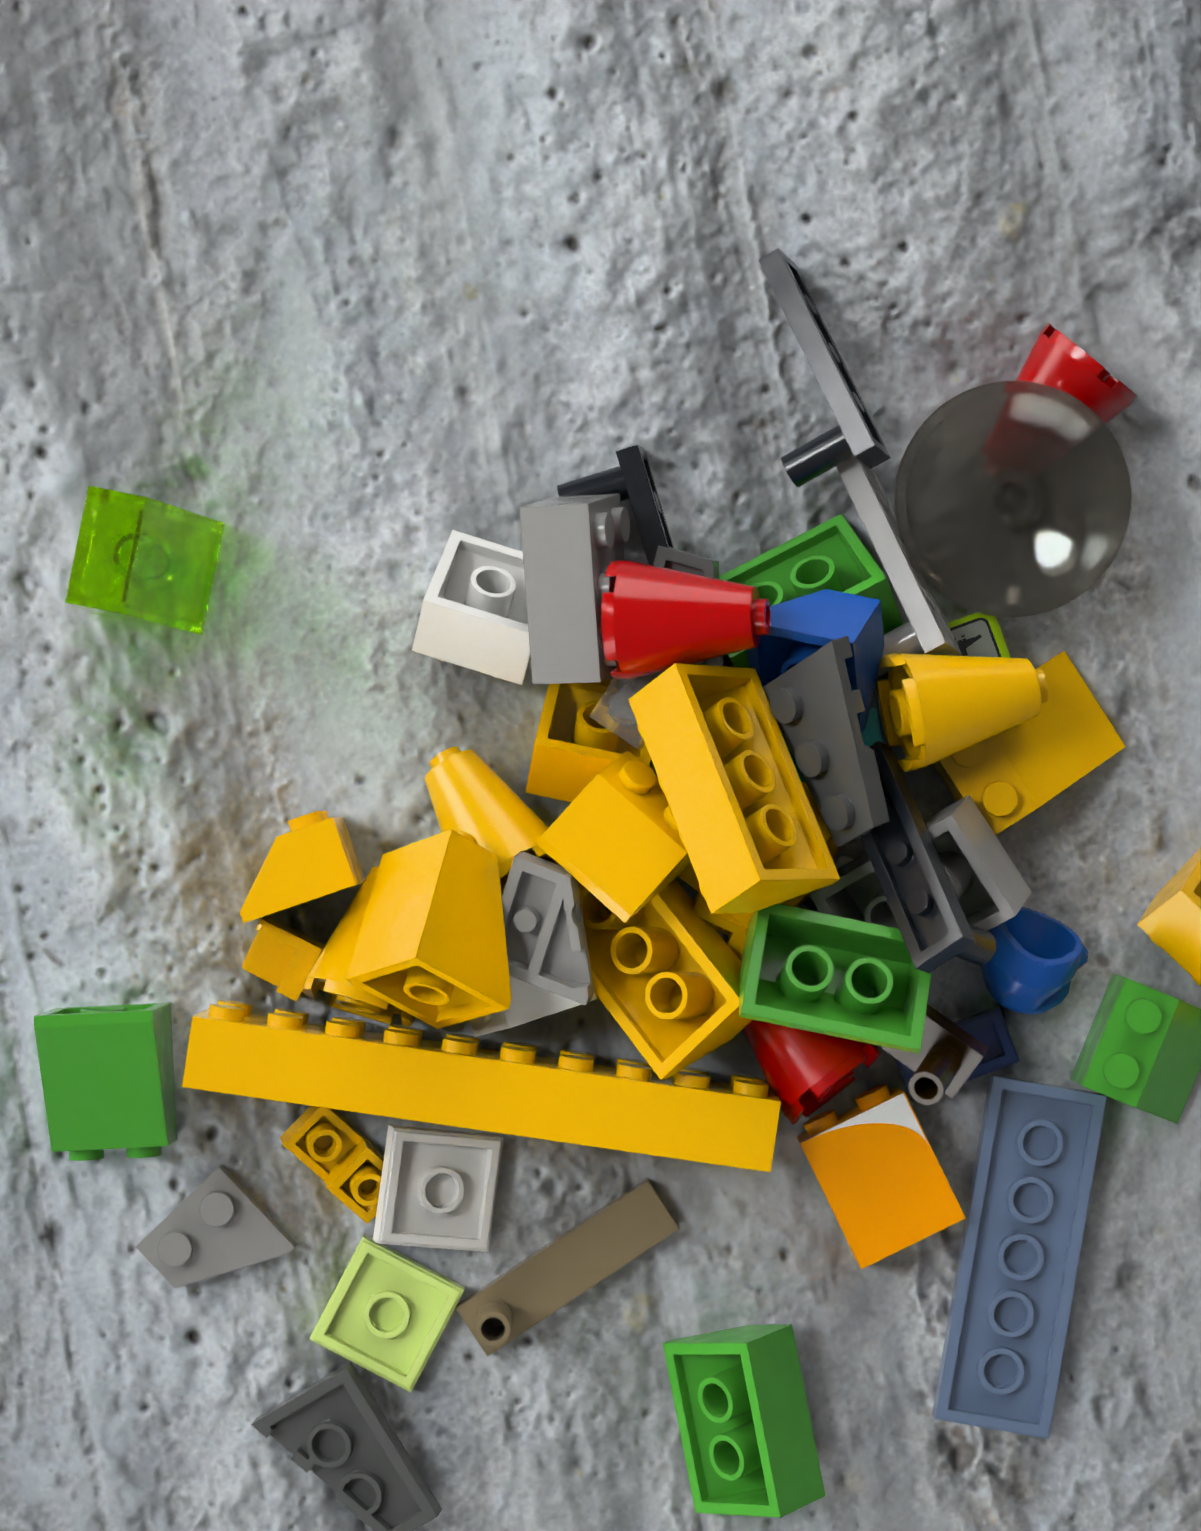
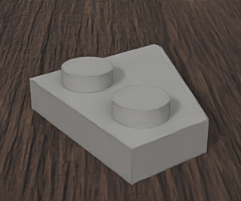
M520 851L514 857L502 894L509 976L587 1005L593 997L594 985L578 881L562 866Z
M221 1165L154 1228L136 1248L174 1288H179L287 1255L298 1244L235 1177Z

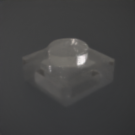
M640 677L632 679L613 678L589 717L635 748L642 749L645 742L638 731L637 721L628 699L649 683Z

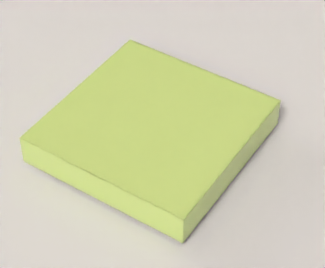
M364 1234L309 1339L393 1384L412 1392L465 1290V1286L385 1244L376 1243L373 1238Z

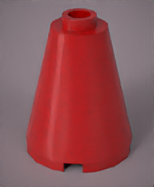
M1048 323L1040 332L980 449L989 457L982 467L1006 487H1009L1015 479L1025 486L1129 407L1138 396L1119 379L1116 380L1089 354Z
M628 560L611 561L607 567L605 577H616L614 592L602 593L601 628L606 661H618L619 665L610 672L612 678L632 679L667 670L674 663L691 664L755 648L759 645L760 635H769L770 602L769 599H760L757 587Z
M752 1020L742 1029L773 1094L781 1101L780 1108L784 1116L787 1117L792 1125L798 1122L802 1114L805 1118L849 1086L855 1080V1073L852 1070L864 1063L869 1068L881 1055V1050L874 1044Z

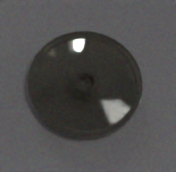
M1001 381L974 387L960 393L936 409L923 422L912 437L900 462L894 492V508L899 535L911 557L910 560L921 576L935 590L954 603L975 612L998 617H1024L1048 612L1067 604L1090 589L1104 575L1118 555L1126 538L1131 519L1133 491L1131 475L1122 447L1106 422L1093 409L1071 394L1051 386L1027 381Z

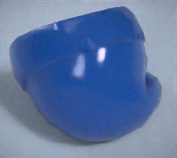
M1022 907L1015 917L988 930L996 940V951L989 962L980 965L986 989L1002 1007L1020 1014H1043L1059 1005L1068 995L1071 980L1075 976L1076 971L1087 963L1089 952L1072 929L1043 913Z

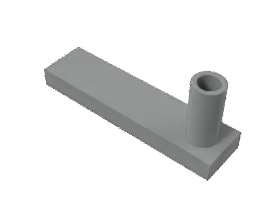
M855 457L836 466L909 619L908 622L884 634L882 657L893 653L962 655L874 469L868 468ZM880 667L877 678L888 673L889 667Z

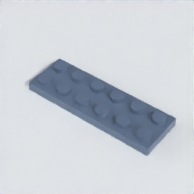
M990 1074L932 1411L934 1419L1049 1439L1107 1096L1096 1092Z

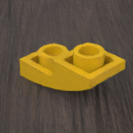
M310 1106L280 1136L282 1145L317 1174L333 1195L368 1224L376 1216L384 1156L335 1109Z

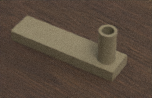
M646 1178L458 1303L456 1310L488 1357L679 1230V1225L648 1178Z

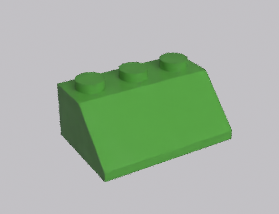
M842 514L719 576L720 580L757 587L760 599H769L770 606L824 589L881 600L883 634L903 625L886 576ZM747 650L723 655L727 667L749 668Z
M775 904L755 911L748 923L739 976V1017L918 1054L922 1046L932 972L927 973L915 968L898 928Z
M792 1324L745 1325L669 1340L663 1343L695 1513L781 1518L826 1496Z

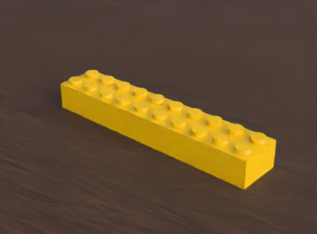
M218 1000L217 1004H210L208 1009L192 1016L182 1083L184 1088L771 1172L781 1101L769 1089V1085L765 1084V1079L731 1074L730 1083L710 1081L711 1076H708L707 1070L686 1067L668 1079L660 1080L657 1074L652 1072L648 1062L643 1060L617 1058L616 1067L594 1064V1054L565 1049L560 1050L559 1059L536 1055L537 1046L526 1043L503 1041L501 1050L479 1047L480 1038L471 1035L446 1033V1037L443 1038L442 1042L422 1039L423 1029L389 1025V1029H385L384 1033L365 1031L366 1021L347 1017H332L331 1021H326V1025L309 1023L308 1012L275 1008L274 1012L268 1013V1017L251 1014V1004L228 1000Z

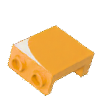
M886 1084L876 1086L857 1096L855 1101L858 1106L837 1116L834 1109H831L807 1120L803 1124L806 1132L796 1137L861 1269L966 1218L905 1092L899 1087L889 1091Z

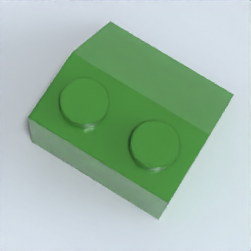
M1112 974L1070 1080L1134 1108L1178 1124L1201 1068V1009L1126 977Z

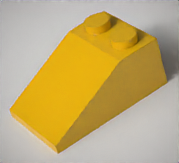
M1065 651L1060 652L1037 667L1041 668L1044 672L1048 685V700L1045 703H1041V710L1038 716L933 763V766L956 802L970 794L995 835L1041 807L1126 747Z

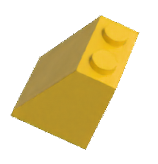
M453 829L382 854L345 980L436 1029L509 1009L512 996L498 856L477 844L476 838L471 834Z

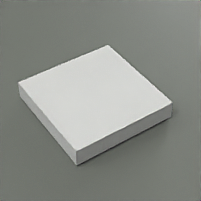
M388 1125L373 1240L378 1244L489 1252L504 1138L494 1134Z

